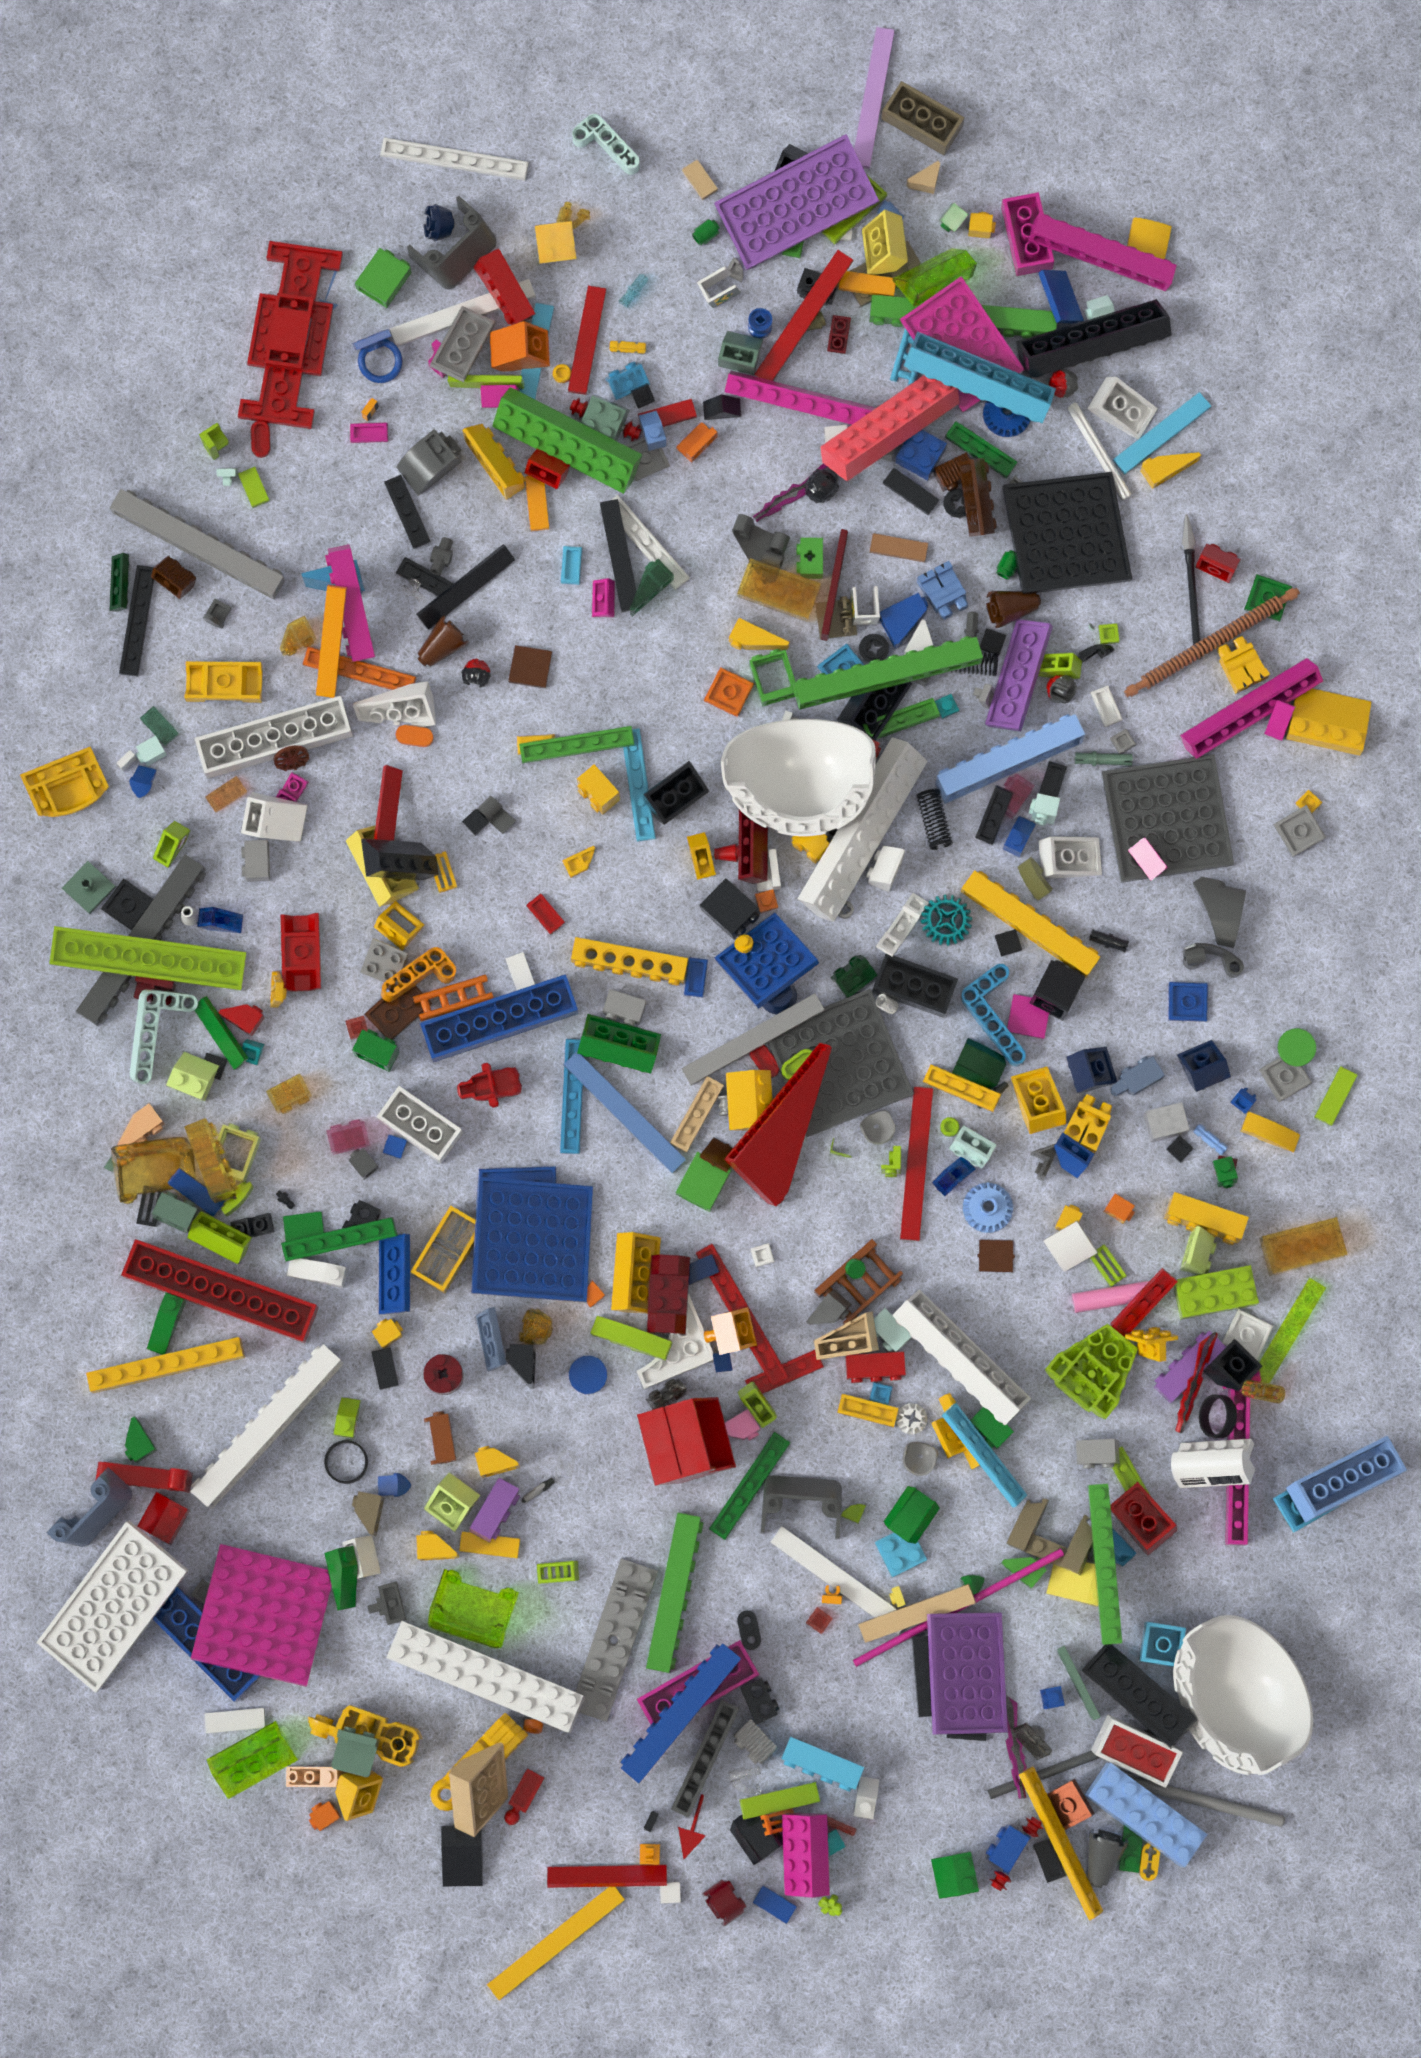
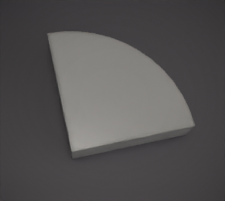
M733 257L728 266L731 272L729 277L742 282L743 268L740 262Z

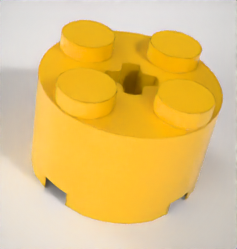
M825 834L792 836L791 838L792 846L800 852L802 850L806 851L807 857L815 864L820 861L830 844Z

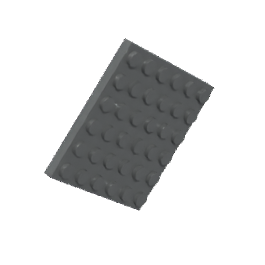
M1214 754L1200 756L1197 759L1192 757L1102 771L1121 883L1149 879L1128 851L1144 837L1167 866L1166 871L1157 877L1234 865Z
M871 989L823 1007L825 1009L824 1012L768 1042L785 1084L789 1080L783 1077L781 1069L787 1060L803 1049L813 1051L819 1043L832 1047L807 1128L806 1137L914 1095L880 1010L876 1006Z

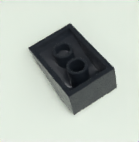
M441 1826L443 1887L483 1886L482 1829L473 1837L456 1829L455 1826Z

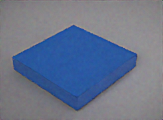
M1169 982L1168 1021L1207 1022L1208 983Z

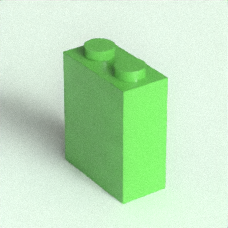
M379 248L355 282V286L358 291L388 308L412 272L407 261L399 260L394 257L395 255L387 249L384 251Z
M697 1152L676 1190V1195L710 1212L731 1173V1169L726 1173L700 1158L701 1153Z

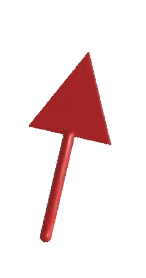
M703 1794L700 1795L691 1830L678 1827L683 1859L706 1836L694 1832L704 1799Z

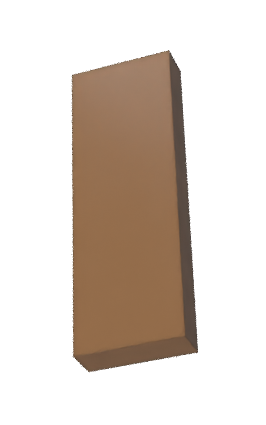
M873 533L869 553L925 563L928 543Z

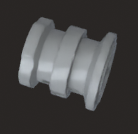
M727 1095L718 1096V1099L721 1100L719 1116H728Z

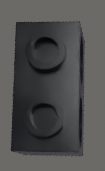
M359 1200L358 1203L353 1204L350 1210L352 1214L350 1220H346L342 1228L376 1221L382 1211ZM368 1209L370 1211L369 1216L361 1218L359 1215L361 1210Z
M761 1678L740 1688L756 1724L778 1715L777 1711L780 1709L776 1700H771L769 1692L772 1690L767 1680L763 1682ZM753 1686H760L763 1693L760 1697H754L751 1694ZM762 1704L770 1706L771 1711L766 1716L761 1715L759 1712V1707Z

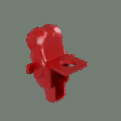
M489 1063L481 1065L482 1072L473 1075L468 1081L460 1082L457 1085V1092L461 1099L473 1098L476 1101H489V1105L492 1108L499 1106V1098L521 1094L522 1084L519 1079L520 1074L516 1067L492 1070Z

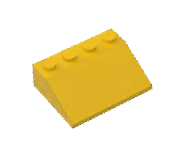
M1313 688L1294 699L1293 706L1296 707L1289 722L1286 735L1287 740L1361 755L1367 735L1371 701Z

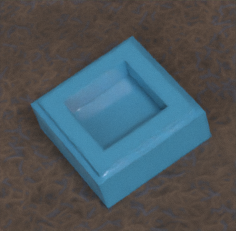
M874 1382L869 1401L889 1405L893 1387Z

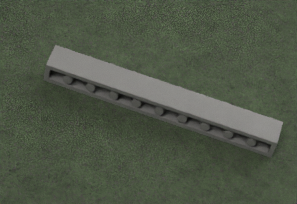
M120 489L110 506L113 514L273 600L285 582L281 571L275 568L273 570L269 569L261 560L257 559L255 561L246 552L234 550L231 544L227 542L223 544L217 541L218 538L210 533L208 535L202 533V530L196 525L192 524V526H189L181 517L169 515L166 509L154 507L151 501L145 498L143 500L137 498V495L130 490L124 491Z

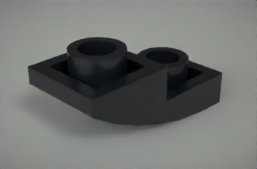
M271 1213L230 1222L231 1227L250 1237L275 1232Z

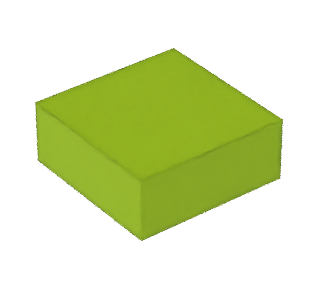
M1117 623L1098 625L1100 644L1120 642Z

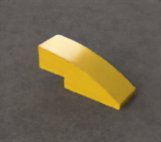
M1249 1111L1246 1113L1240 1132L1256 1137L1258 1140L1293 1153L1300 1134Z

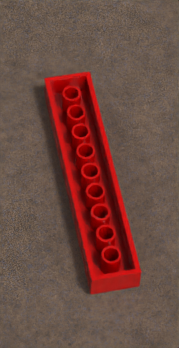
M137 1239L133 1243L121 1276L164 1293L166 1292L304 1344L319 1309L313 1303Z

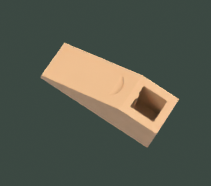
M150 1103L133 1114L113 1152L117 1158L120 1156L122 1158L126 1157L131 1153L130 1149L135 1145L141 1146L147 1141L146 1137L150 1134L156 1135L163 1129L162 1126L165 1123Z
M287 1767L286 1787H337L340 1775L347 1772L336 1770L332 1767Z

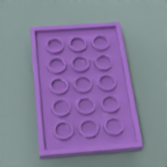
M1002 1613L927 1614L933 1735L1008 1732Z

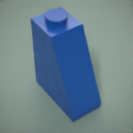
M919 593L880 611L879 620L894 649H897L927 613L928 603L925 597H921Z

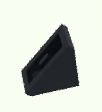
M720 394L703 401L704 420L741 417L740 399Z

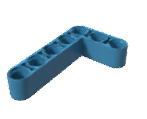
M997 964L962 991L961 1001L1009 1064L1017 1067L1024 1063L1026 1053L984 999L985 996L1002 985L1009 976L1008 967L1004 964ZM1003 970L1005 977L998 978L995 975V971ZM987 981L990 984V988L982 989L980 983ZM971 992L974 994L975 999L969 1001L965 998V994ZM982 1007L987 1013L984 1016H980L977 1014L976 1009ZM994 1022L998 1025V1029L992 1031L988 1028V1024ZM1008 1038L1010 1044L1003 1046L1000 1043V1039ZM1013 1053H1019L1022 1059L1020 1061H1014L1011 1055Z

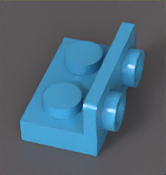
M634 361L625 365L626 369L621 371L616 369L608 373L609 376L605 380L608 382L615 400L631 394L630 391L646 383L650 385L642 364L635 363Z

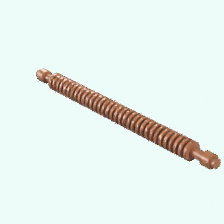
M1291 588L1279 598L1277 596L1270 598L1268 601L1260 604V606L1252 609V611L1245 613L1244 616L1242 615L1240 619L1237 618L1227 624V626L1219 629V631L1217 630L1215 633H1212L1211 636L1209 635L1207 638H1204L1203 641H1199L1182 651V653H1179L1178 656H1174L1170 661L1167 660L1165 663L1157 666V668L1149 671V673L1147 672L1145 675H1142L1140 682L1126 687L1124 691L1127 698L1129 696L1133 697L1144 687L1150 689L1151 686H1155L1159 681L1161 682L1180 671L1184 666L1186 667L1188 664H1191L1192 661L1195 662L1197 659L1205 656V654L1213 651V649L1215 650L1217 647H1220L1221 644H1225V642L1250 629L1254 624H1258L1262 619L1265 620L1275 614V612L1283 609L1282 604L1298 598L1299 590Z

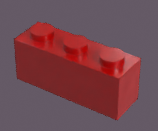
M904 1352L845 1356L847 1380H851V1383H863V1379H870L871 1382H881L882 1378L889 1377L890 1381H899L906 1375Z

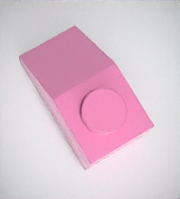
M748 1409L725 1422L728 1437L741 1440L748 1438L750 1441L759 1435L760 1427Z

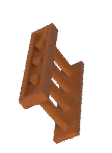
M873 1239L848 1260L850 1261L854 1258L862 1260L866 1256L888 1277L889 1281L881 1288L865 1270L862 1279L875 1292L873 1296L866 1300L847 1279L845 1267L848 1261L814 1290V1293L819 1298L822 1295L826 1297L829 1292L833 1291L832 1286L837 1282L842 1284L861 1305L854 1313L850 1311L843 1325L856 1319L865 1308L891 1285L896 1287L902 1281L901 1276L903 1272L899 1271L895 1275L875 1253L876 1250L874 1248L877 1247V1244Z

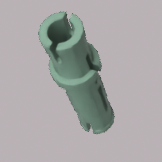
M1092 751V753L1075 752L1076 757L1074 759L1075 764L1132 766L1133 755L1097 753V751Z

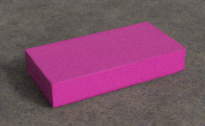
M388 423L350 424V442H388Z

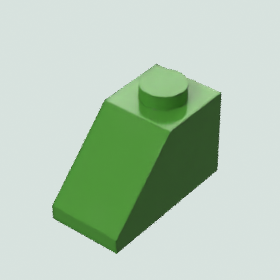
M1032 1557L1004 1559L1001 1564L1014 1574L1040 1559L1038 1557L1035 1559ZM1043 1566L1020 1580L1031 1589L1047 1569Z

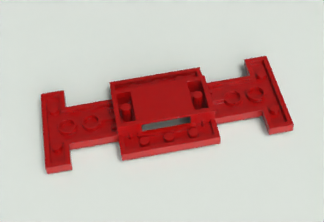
M269 241L266 259L267 261L284 263L277 295L263 293L259 295L247 365L265 368L259 401L240 399L238 419L312 429L315 410L297 407L303 374L322 375L334 305L318 302L316 298L321 270L340 271L343 257L342 251ZM310 318H311V325H310L309 336H308L307 347H306V353H305L306 340H307L308 329H309V323H310Z

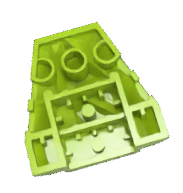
M1106 1324L1083 1340L1076 1342L1070 1348L1058 1353L1045 1368V1371L1055 1381L1056 1387L1089 1413L1092 1411L1096 1416L1106 1420L1119 1403L1121 1392L1126 1384V1378L1131 1370L1138 1348L1113 1327Z

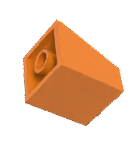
M523 321L490 332L491 368L506 372L550 366L548 330Z

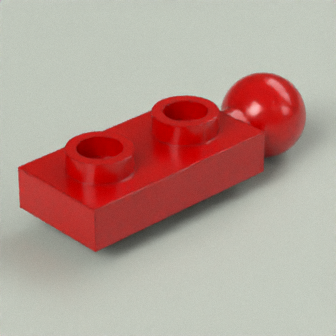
M527 1768L508 1803L513 1808L506 1811L504 1815V1820L507 1824H517L520 1820L519 1812H527L545 1779L543 1776Z

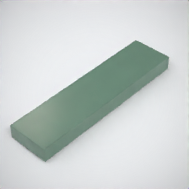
M1065 1645L1058 1648L1057 1652L1091 1720L1094 1721L1100 1718Z

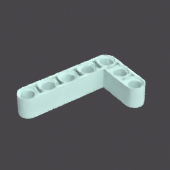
M145 989L140 993L130 1067V1077L134 1082L147 1084L151 1080L160 1009L192 1012L198 1006V1000L195 996L187 993ZM149 994L153 995V1001L151 1003L147 1002V996ZM171 996L172 1002L166 1005V998ZM186 998L190 999V1005L188 1007L184 1006V1000ZM147 1013L151 1014V1019L149 1022H145L144 1017ZM145 1032L149 1034L147 1041L142 1040V1035ZM145 1051L146 1058L141 1061L140 1054ZM143 1070L144 1077L139 1080L137 1074Z

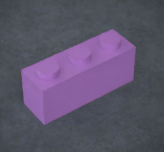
M498 1478L470 1526L469 1532L489 1543L492 1538L496 1540L501 1531L499 1526L502 1522L506 1523L511 1514L509 1512L511 1505L515 1506L520 1499V1495H518L519 1488Z

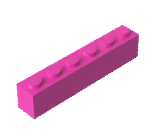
M350 544L328 548V555H325L327 566H331L333 572L329 573L331 585L347 587L343 620L345 627L342 630L343 638H347L349 645L345 646L347 656H352L353 662L375 657Z

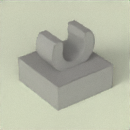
M985 684L983 689L975 688L973 695L979 699L978 701L983 707L990 709L995 689L992 685Z

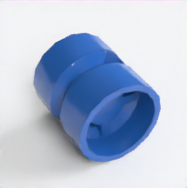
M756 308L749 314L748 330L751 336L764 339L770 335L772 331V315L767 309Z

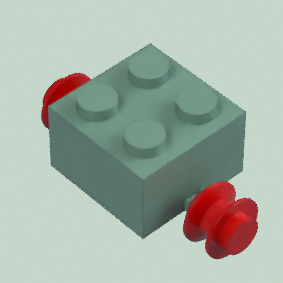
M592 395L589 404L588 401L581 403L580 398L573 400L571 403V415L578 413L579 418H582V424L615 441L618 440L621 431H623V437L630 436L632 442L634 439L638 440L641 435L642 429H639L640 424L636 427L633 426L632 421L624 424L630 410L598 395Z

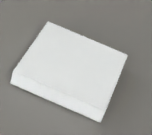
M1238 1309L1222 1343L1227 1346L1236 1339L1258 1360L1273 1325Z

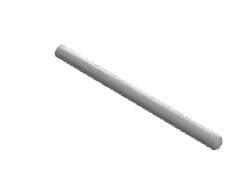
M1128 1775L1155 1795L1282 1827L1285 1823V1817L1277 1813L1169 1785L1165 1788L1152 1781Z

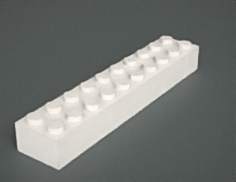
M891 738L876 764L874 786L865 807L854 820L837 830L799 895L798 900L818 917L831 922L835 921L928 762L908 742Z
M324 1344L321 1347L317 1346L311 1353V1359L308 1362L306 1360L302 1362L298 1367L299 1372L295 1376L291 1375L284 1384L286 1386L282 1391L277 1390L271 1397L273 1399L268 1406L265 1404L258 1411L260 1415L255 1420L251 1419L246 1424L244 1433L242 1435L237 1434L231 1441L233 1445L228 1450L225 1448L218 1457L220 1459L215 1464L211 1463L206 1468L205 1476L202 1479L198 1478L191 1485L193 1489L190 1492L208 1508L213 1509L344 1364Z
M403 1621L400 1623L386 1657L570 1734L586 1697Z

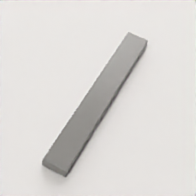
M815 993L681 1069L692 1086L824 1012L825 1009Z

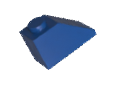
M1019 816L1003 846V850L1020 858L1036 824Z
M1063 1132L1054 1146L1061 1168L1077 1179L1088 1167L1094 1156V1153Z

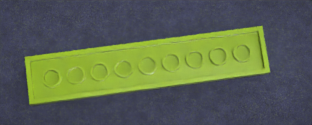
M54 926L49 965L241 991L246 952Z

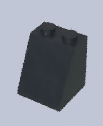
M1051 960L1030 1004L1063 1021L1085 976L1079 970H1071L1065 967V964L1061 961Z

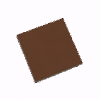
M515 645L508 682L546 689L552 651Z

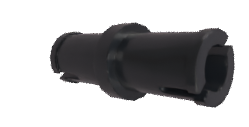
M1092 929L1089 941L1105 945V948L1111 947L1126 952V947L1129 944L1128 940L1126 941L1114 937L1111 933L1105 934L1095 929Z

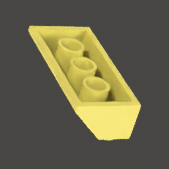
M374 825L357 830L346 840V843L379 907L417 891L419 887L415 880L366 877L361 839H374L376 826Z

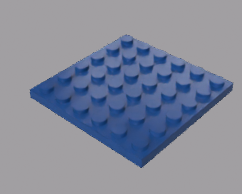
M478 1177L471 1294L587 1302L593 1186Z

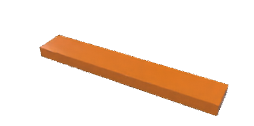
M308 647L303 665L319 669L320 650ZM344 656L339 658V676L389 690L416 682V677L362 661L353 662L351 658Z

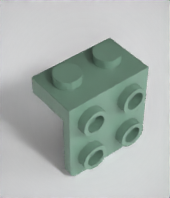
M344 1726V1729H338V1742L331 1765L332 1768L369 1777L379 1738H375L374 1733L366 1731L363 1734L355 1733L356 1729Z

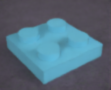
M892 1533L875 1542L891 1577L927 1561L918 1541L916 1544L909 1543L897 1534Z

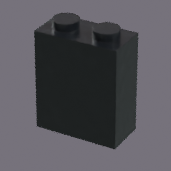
M726 878L700 904L701 910L733 940L746 932V927L750 923H755L760 917L759 907Z

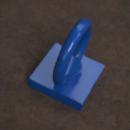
M389 329L352 343L355 350L361 349L358 355V366L365 378L374 383H386L393 380L402 368L403 360L399 348L392 341L386 339L391 337ZM385 346L394 354V368L386 375H374L366 367V355L368 352Z

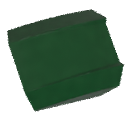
M967 1038L952 1073L992 1089L997 1086L1006 1067V1062L1001 1054Z

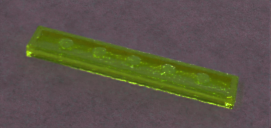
M1309 1278L1259 1361L1263 1366L1260 1369L1261 1381L1259 1383L1266 1387L1270 1384L1326 1287Z

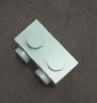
M1038 793L1036 799L1032 798L1029 814H1032L1031 820H1034V823L1038 825L1054 824L1060 798Z
M963 1125L955 1136L949 1150L953 1151L955 1155L965 1158L973 1166L983 1168L994 1151L996 1144Z

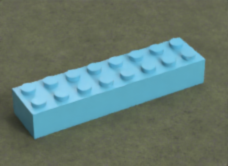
M918 331L904 363V366L912 372L922 373L929 379H936L946 386L958 388L963 393L975 395L980 400L992 402L999 408L1009 409L1014 414L1028 417L1033 422L1043 423L1056 388Z

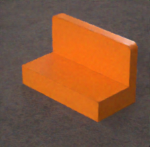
M701 422L677 445L676 449L692 463L718 437V432L713 427L709 429Z

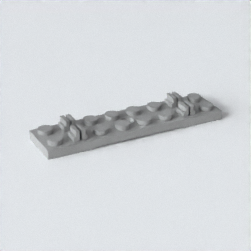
M620 1559L576 1689V1693L586 1696L579 1713L608 1721L658 1571ZM612 1636H616L618 1638V1642L616 1644H612L610 1642V1638Z

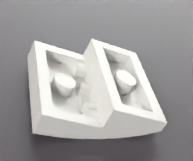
M1078 1221L1044 1239L1049 1251L1064 1272L1098 1253Z

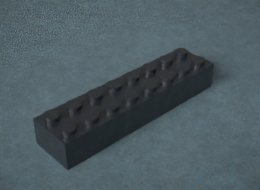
M1155 299L1016 341L1019 361L1030 378H1037L1050 372H1057L1060 369L1074 367L1083 362L1093 361L1103 356H1110L1116 352L1127 351L1130 348L1143 346L1149 342L1163 340L1166 337L1172 336L1170 316L1159 301Z

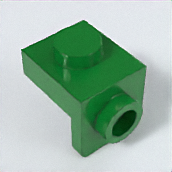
M1232 1156L1212 1162L1218 1180V1187H1233L1234 1183H1237L1238 1176Z

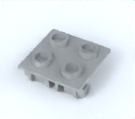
M373 938L360 972L385 982L402 970L404 963L407 962L408 953Z

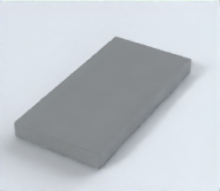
M461 306L430 363V367L464 382L496 321Z

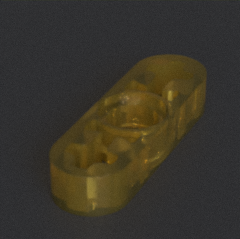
M1246 1380L1242 1386V1393L1245 1397L1273 1403H1281L1285 1398V1389L1282 1386L1254 1380Z

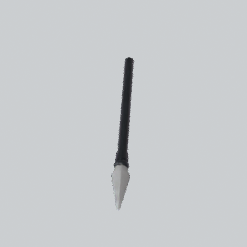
M1185 514L1182 545L1185 549L1184 554L1187 564L1192 640L1194 645L1200 641L1194 568V546L1196 541L1188 514Z

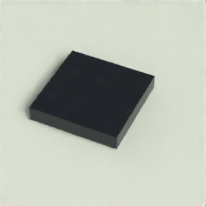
M123 878L101 910L132 931L153 899Z

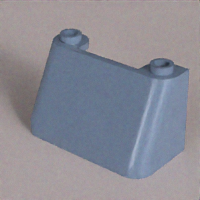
M108 1467L90 1488L91 1495L98 1502L81 1520L77 1516L72 1519H65L61 1516L46 1533L57 1542L79 1547L89 1545L132 1499L133 1493L131 1488Z

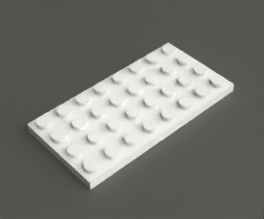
M126 1521L36 1643L96 1693L101 1689L189 1570L131 1521Z

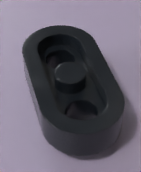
M743 1611L737 1618L741 1641L746 1649L754 1650L761 1643L757 1618L753 1612ZM745 1617L751 1619L749 1624H744L743 1619ZM753 1636L755 1642L753 1644L748 1643V1637Z

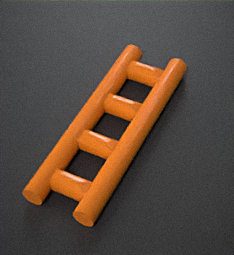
M486 974L413 996L414 1003L421 1002L424 1013L419 1014L420 1021L493 999L492 992L486 994L483 986L484 982H488ZM475 985L479 996L468 999L464 989ZM457 991L460 1002L449 1005L446 994ZM439 997L442 1007L431 1010L428 1000Z

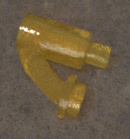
M565 202L564 206L560 207L556 222L570 221L572 203ZM580 209L577 212L578 218L572 222V228L575 229L586 219L589 220L591 217L590 211Z

